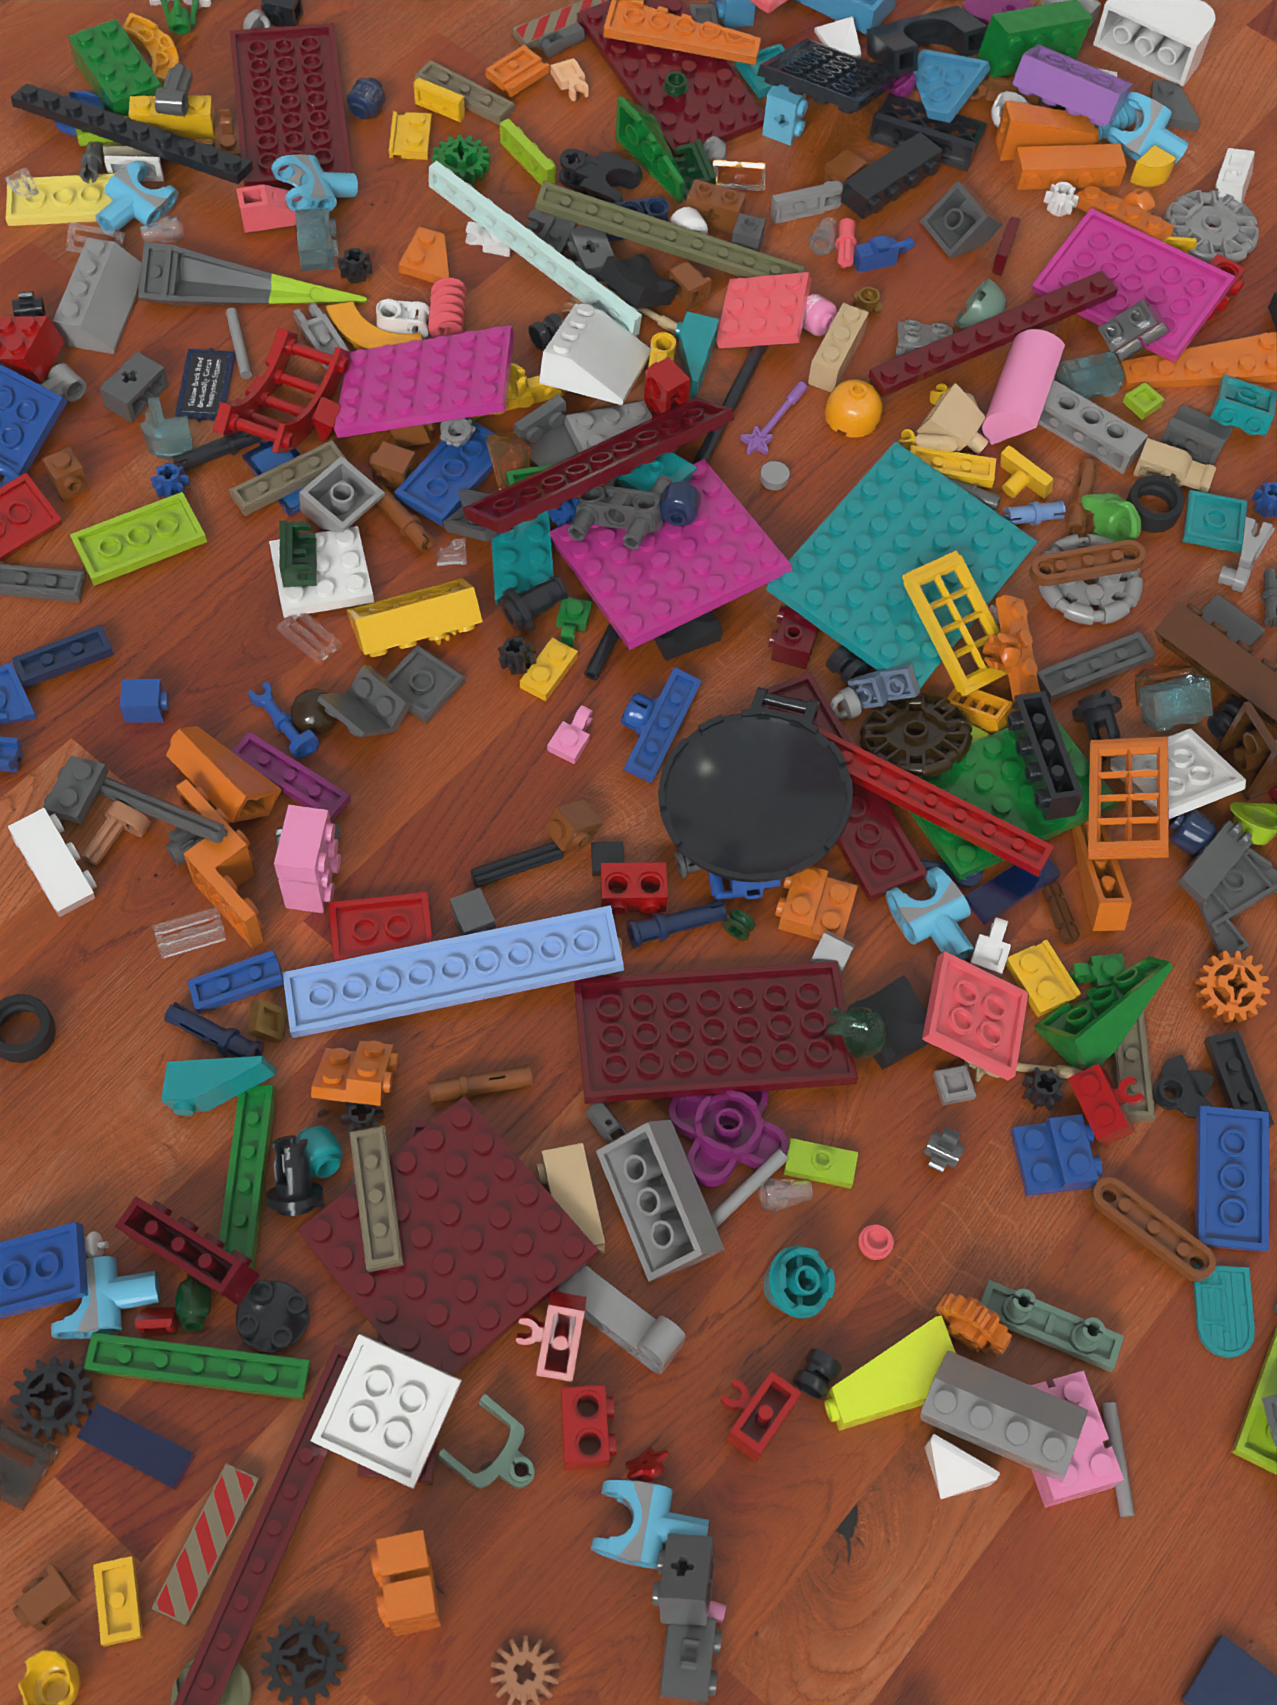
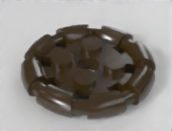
M921 693V696L888 700L884 706H881L879 709H873L862 723L860 746L862 749L915 776L923 775V779L951 770L954 762L960 763L965 758L972 744L973 736L970 733L973 728L967 714L958 705L953 706L950 700L938 695ZM922 708V711H910V709ZM910 732H913V733L923 732V733L920 734V735H910V734H909ZM944 749L947 753L943 754L940 751ZM889 751L892 752L889 756L885 755Z

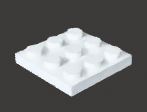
M358 526L347 528L344 532L326 531L316 533L317 586L283 588L279 568V539L269 541L284 618L374 602Z
M1191 728L1168 737L1169 819L1245 789L1246 779ZM1157 754L1132 755V771L1157 770ZM1126 756L1112 758L1110 769L1113 772L1126 771ZM1157 777L1132 778V791L1135 794L1157 793ZM1120 778L1126 784V778ZM1157 800L1143 801L1157 815Z
M359 1334L311 1442L406 1486L415 1488L462 1380Z

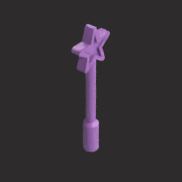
M800 381L787 395L784 404L761 432L758 426H755L752 434H741L740 441L748 445L747 455L755 451H759L764 455L768 454L769 449L766 444L770 443L773 435L768 433L790 406L795 405L805 393L807 385L804 382Z

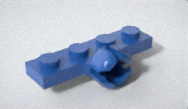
M674 667L661 695L657 699L650 698L640 692L632 695L621 717V723L637 733L638 741L623 770L650 784L652 783L702 682L701 680Z

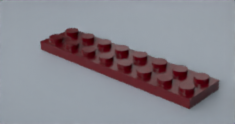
M811 672L767 688L769 693L807 702L810 699L820 701L814 725L852 743ZM787 710L795 715L804 717L803 713ZM852 782L853 800L850 818L836 844L868 901L870 902L886 895V892L894 887L901 889L926 879L928 872L886 800Z

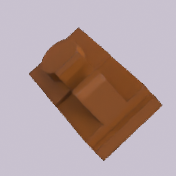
M230 108L220 109L221 119H214L215 148L241 157L238 118H232Z

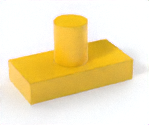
M1010 445L1003 450L1000 467L1012 475L1002 485L1003 491L1008 496L1015 498L1027 486L1045 500L1052 492L1054 478Z

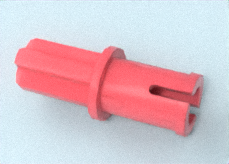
M844 218L838 224L839 234L835 246L838 249L837 263L840 264L841 268L852 266L854 249L857 245L855 238L856 223L850 218Z

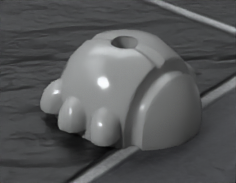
M466 418L442 421L440 424L442 433L440 439L446 441L448 446L453 445L458 448L469 441L476 428L471 426L472 421L470 419L466 420Z

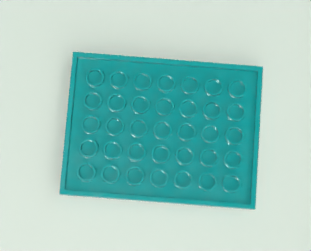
M895 441L790 558L791 571L769 582L766 590L877 671L912 664L919 690L943 661L903 584L902 575L957 550L958 554L962 555L988 606L1031 553L1038 541ZM954 571L941 576L949 594L962 589ZM934 580L920 586L929 604L942 598ZM966 594L953 600L961 618L974 612ZM946 604L932 610L941 628L954 622ZM976 619L965 624L967 630L972 626ZM958 628L945 634L952 649L962 638Z

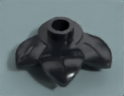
M1182 1055L1172 1057L1162 1066L1161 1079L1154 1084L1152 1089L1153 1099L1163 1109H1177L1186 1117L1196 1119L1197 1107H1213L1204 1097L1213 1084L1214 1076L1201 1071L1188 1070L1186 1060ZM1164 1091H1170L1173 1094L1174 1099L1168 1098L1164 1094Z

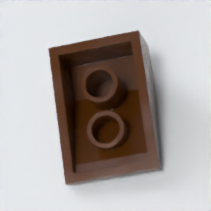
M1244 702L1216 752L1246 779L1245 789L1241 792L1248 801L1267 794L1271 788L1277 786V742L1251 702Z

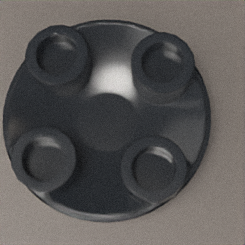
M258 1281L253 1285L251 1293L248 1292L237 1307L236 1327L244 1342L253 1349L269 1353L283 1351L294 1345L307 1328L309 1309L306 1298L298 1289L288 1283L281 1281Z

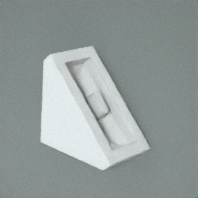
M853 16L815 28L816 35L824 45L861 58Z
M104 157L108 174L117 173L134 161H141L148 167L147 175L143 181H164L160 157Z
M935 1434L931 1436L924 1447L941 1499L991 1486L1000 1475L999 1471Z

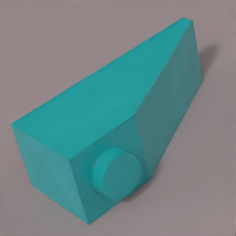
M687 311L684 321L677 324L675 338L679 339L678 353L683 372L690 378V399L698 397L716 343L719 319Z
M263 1056L167 1062L161 1101L177 1115L192 1116L194 1112L209 1111L276 1075L277 1068Z

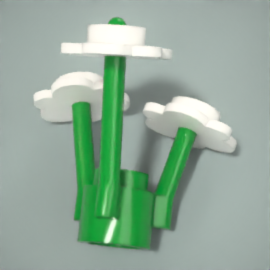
M149 0L153 6L162 5L167 20V28L175 34L182 35L189 33L191 27L196 26L195 16L197 8L201 9L202 6H211L210 0H183L184 3L192 5L189 13L186 7L180 6L179 0ZM169 1H173L174 7H172L171 12L168 7Z

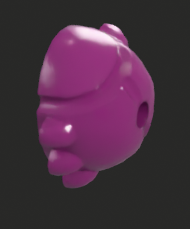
M909 72L899 77L888 91L899 97L905 98L909 96L915 88V73Z

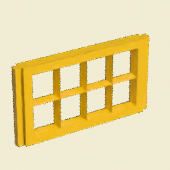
M957 550L902 575L903 584L957 691L963 697L1007 675L1005 671L985 665L977 649L984 645L990 636H998L1000 630L962 555H959ZM954 571L962 589L949 594L941 576ZM934 580L942 598L929 604L920 586ZM966 594L974 612L961 618L953 600ZM946 604L954 622L941 628L932 610ZM978 618L986 636L973 641L965 624ZM958 628L966 646L953 652L945 634ZM970 652L978 670L965 676L957 658Z

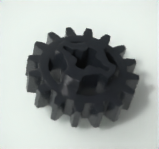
M52 1356L47 1366L39 1359L36 1361V1371L32 1372L25 1368L23 1373L27 1379L24 1382L15 1381L13 1384L20 1393L10 1397V1401L14 1405L19 1406L11 1412L12 1416L16 1420L22 1419L19 1427L25 1432L31 1429V1435L35 1439H39L43 1432H45L46 1438L49 1441H54L58 1431L67 1438L70 1436L69 1427L74 1425L81 1429L83 1425L79 1417L81 1415L90 1416L92 1413L85 1405L86 1402L95 1400V1395L92 1392L86 1391L94 1385L93 1381L89 1377L83 1378L86 1371L81 1365L73 1369L74 1362L69 1358L60 1365L59 1359L56 1356ZM63 1376L72 1379L76 1389L64 1387L65 1381ZM54 1392H57L60 1395L59 1398H54L52 1405H49L46 1399L53 1398ZM29 1408L41 1410L43 1421L36 1420Z
M313 1616L308 1617L306 1625H301L299 1619L293 1617L291 1629L288 1630L280 1624L278 1630L281 1636L278 1639L273 1637L267 1638V1642L273 1648L271 1652L261 1653V1658L269 1662V1666L261 1670V1675L263 1677L272 1676L273 1680L267 1685V1689L273 1692L280 1688L278 1700L282 1703L289 1696H293V1705H301L303 1698H307L309 1705H316V1695L320 1693L323 1697L329 1699L331 1696L327 1687L330 1684L335 1686L341 1685L342 1682L335 1675L337 1671L346 1670L347 1665L338 1661V1657L344 1655L347 1650L345 1646H335V1643L341 1636L338 1631L330 1635L327 1634L330 1626L327 1621L324 1620L319 1627H315L316 1623ZM299 1636L298 1643L289 1650H283L287 1642ZM316 1637L321 1638L326 1643L330 1656L319 1654L316 1650ZM304 1651H307L308 1656L317 1663L306 1665L304 1672H301L300 1667L291 1660L302 1658ZM278 1667L287 1668L291 1672V1687L282 1680ZM319 1673H326L318 1684L309 1688L312 1678Z

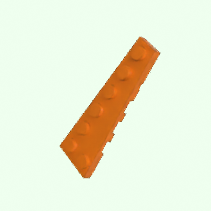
M611 0L603 30V37L753 65H756L761 44V38L731 28L721 27L709 21L703 24L695 22L690 15L682 14L681 17L668 13V8L658 6L657 9L645 6L642 0Z
M1277 332L1187 348L1176 363L1158 354L1121 361L1119 371L1124 390H1133L1144 382L1153 389L1219 385L1223 374L1249 383L1277 382Z

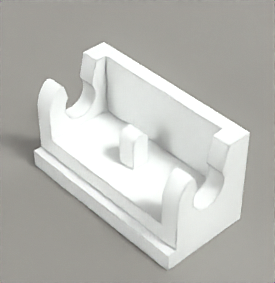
M1228 148L1216 182V188L1220 192L1218 198L1225 197L1228 194L1233 196L1234 200L1238 203H1243L1252 177L1255 151Z

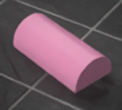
M1031 329L1019 333L1014 338L982 426L983 434L991 445L1037 428L1065 347L1063 341L1056 335L1044 330Z

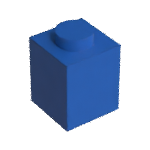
M122 679L120 709L125 723L163 722L164 710H169L170 698L169 692L163 690L161 680Z

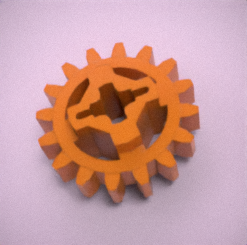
M1238 950L1233 952L1231 956H1229L1227 951H1223L1218 954V958L1216 956L1207 959L1208 965H1203L1199 968L1198 971L1204 977H1199L1195 980V984L1202 986V990L1196 993V997H1205L1206 1001L1201 1007L1206 1009L1211 1006L1214 1009L1211 1017L1216 1018L1224 1014L1223 1019L1225 1023L1233 1021L1234 1017L1239 1023L1245 1021L1247 1016L1250 1018L1258 1014L1256 1008H1262L1267 1004L1261 996L1270 994V990L1264 988L1262 984L1268 981L1269 977L1260 976L1258 972L1261 971L1263 966L1260 964L1254 967L1251 964L1253 956L1249 955L1241 959V952ZM1226 966V969L1223 970V975L1214 976L1220 967ZM1250 997L1245 1006L1238 1007L1242 1003V998Z
M949 1293L948 1296L946 1294L943 1296L936 1307L937 1311L935 1314L937 1316L942 1315L945 1325L948 1326L947 1331L951 1338L957 1339L973 1352L978 1353L981 1349L987 1355L989 1352L994 1356L1003 1355L1011 1342L1012 1335L1007 1332L1008 1327L999 1323L1001 1320L1000 1316L995 1311L981 1304L976 1298L968 1297L966 1300L960 1294L956 1297L954 1294Z

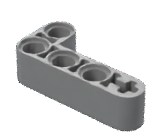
M587 1266L556 1290L557 1292L587 1297L584 1318L657 1374L661 1375L684 1345L686 1335L673 1321L664 1316H659L656 1320Z

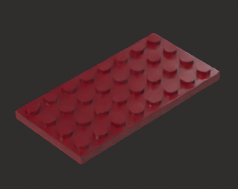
M611 0L577 12V21L634 103L642 106L657 120L674 158L683 157L686 154H676L674 149L680 145L695 143V140H700L703 145L712 136L727 142L763 127L764 112L725 59L603 37L604 25ZM642 0L645 6L657 9L658 6L668 8V13L680 17L682 14L690 15L697 22L682 0ZM671 72H681L687 79L688 91L685 94L682 93L679 97H672L663 90L666 76Z
M325 23L230 31L241 157L252 160L253 171L243 179L244 187L268 185L277 188L294 187V185L276 179L271 170L273 163L278 158L286 155H313L318 159L323 172L352 173L334 24ZM289 165L281 167L278 171L286 169Z
M838 961L595 977L574 981L584 1104L725 1094L726 1090L756 1092L857 1084L858 1075Z

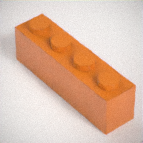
M1121 143L1017 147L1012 164L1017 190L1050 189L1051 184L1056 185L1059 182H1067L1075 188H1086L1090 185L1095 187H1120L1127 167Z

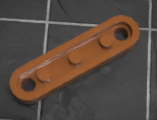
M1124 540L1040 555L1033 560L1029 575L1032 581L1040 586H1053L1138 570L1142 566L1146 557V551L1139 542Z
M1105 1177L1095 1184L1091 1192V1201L1099 1212L1185 1278L1194 1282H1201L1211 1276L1216 1268V1257L1209 1247L1119 1179ZM1108 1194L1112 1196L1114 1202L1105 1201L1103 1195ZM1190 1261H1197L1200 1264L1201 1269L1193 1268L1190 1264Z

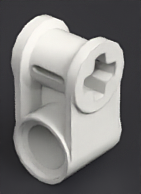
M384 299L376 306L377 328L398 334L420 333L422 339H425L429 333L427 320L429 319L430 307L419 301L408 302Z

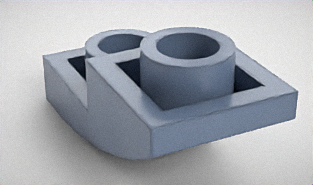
M912 664L871 672L848 681L849 687L855 691L860 701L861 709L884 706L888 700L913 698L920 693Z

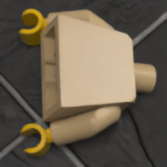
M940 383L936 386V391H930V403L934 406L917 429L918 435L914 436L912 430L905 429L901 433V439L898 440V443L907 450H910L911 445H916L927 449L959 452L967 445L976 454H979L989 442L977 431L984 422L985 415L978 408L974 396L965 393L956 383L949 389L947 385Z

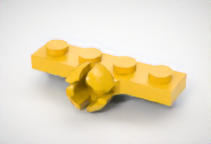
M511 363L506 411L519 407L526 408L534 403L550 400L557 395L565 396V390L539 383L540 375L527 378L524 368ZM504 412L492 413V414H494V415H499V414H502V413H504ZM491 414L480 415V416H473V417H467V418H469V419L475 421L476 419H478V418H480V417L488 416V415H491Z

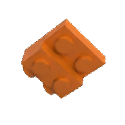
M813 866L795 875L786 877L783 888L789 889L787 898L780 897L775 916L781 917L778 929L818 941L821 940L826 930L844 938L858 885L827 877V870Z
M375 1040L360 1041L356 1051H348L344 1048H326L311 1087V1098L381 1106L384 1093L391 1092L393 1073L396 1074L398 1068L399 1053H393V1044H385Z

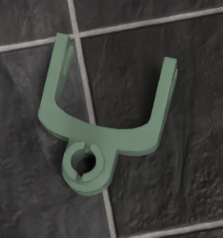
M484 1393L478 1405L509 1428V1438L501 1454L487 1469L477 1474L468 1470L444 1449L438 1454L437 1459L477 1489L486 1488L497 1477H500L513 1488H524L531 1483L535 1475V1468L531 1460L518 1451L524 1438V1427ZM516 1465H523L527 1470V1475L524 1477L517 1476L514 1472V1467Z

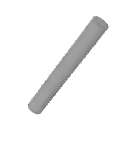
M228 308L226 310V317L240 376L242 379H249L252 377V372L237 310L235 308Z
M780 1148L711 1214L716 1229L789 1159Z
M1115 1402L1103 1403L1102 1411L1105 1429L1109 1437L1108 1447L1113 1448L1124 1480L1115 1486L1120 1518L1134 1517L1135 1513L1117 1405Z

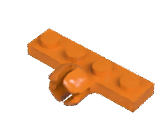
M1090 185L1074 194L1079 196L1076 207L1085 212L1092 208L1160 241L1173 235L1174 225L1164 221L1159 216L1153 215L1151 209L1154 208L1155 201L1149 191L1144 192V189L1138 188L1127 193L1123 198H1119Z
M1008 595L998 597L995 600L1001 632H998V636H990L985 642L983 653L992 656V658L986 656L984 660L989 667L1007 673L1013 700L1015 695L1041 692L1037 677L1038 669L1032 649L1033 640L1029 632L1027 620L1028 611L1024 600Z

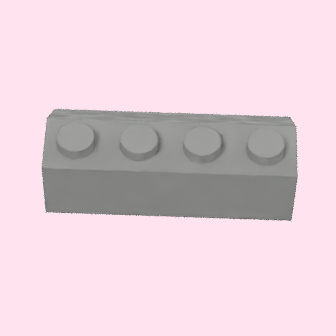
M87 237L52 321L57 331L65 340L64 346L115 354L139 294L142 266L139 260L117 243Z
M671 1119L647 1122L596 1151L648 1282L695 1265L725 1250Z
M948 1350L921 1411V1421L1063 1482L1089 1410Z

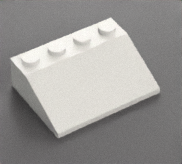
M575 304L543 351L539 383L623 405L650 358V348L604 311L595 309L589 304Z

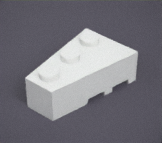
M42 808L8 826L13 841L21 850L28 866L39 881L41 888L59 918L95 899L92 889L96 888L97 885L89 871L82 872L76 861L81 858L72 842L65 844L59 833L63 832L64 828L55 813L49 816L45 808Z

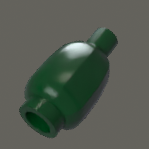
M186 1274V1279L179 1284L176 1292V1315L182 1323V1329L186 1331L202 1330L204 1322L209 1318L211 1311L209 1287Z

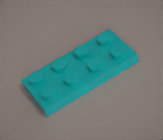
M547 511L538 514V517L532 521L522 522L514 526L510 532L497 533V536L491 540L495 605H498L497 600L503 596V591L510 587L518 594L523 590L527 591L538 584L545 583L552 576L554 577L551 536L549 534L550 522Z

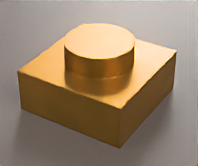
M262 999L252 1001L247 1033L271 1043L282 1041L286 1009Z

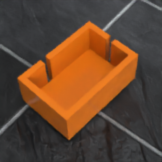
M419 1530L376 1539L377 1551L370 1552L373 1575L376 1577V1581L379 1582V1587H383V1592L376 1593L379 1617L382 1618L385 1628L390 1627L395 1636L441 1627L430 1550L424 1531Z

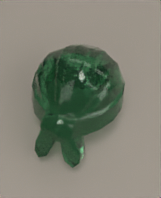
M835 1007L829 1009L831 1017L838 1020V1022L828 1024L826 1029L831 1035L842 1034L844 1044L853 1057L868 1059L876 1056L883 1050L887 1041L888 1027L881 1013L868 1007H854L848 1012Z

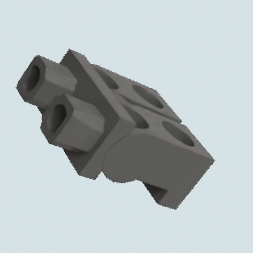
M1144 299L1098 328L1110 351L1116 353L1121 361L1130 358L1144 349L1139 337L1149 346L1170 333L1158 309L1146 303Z

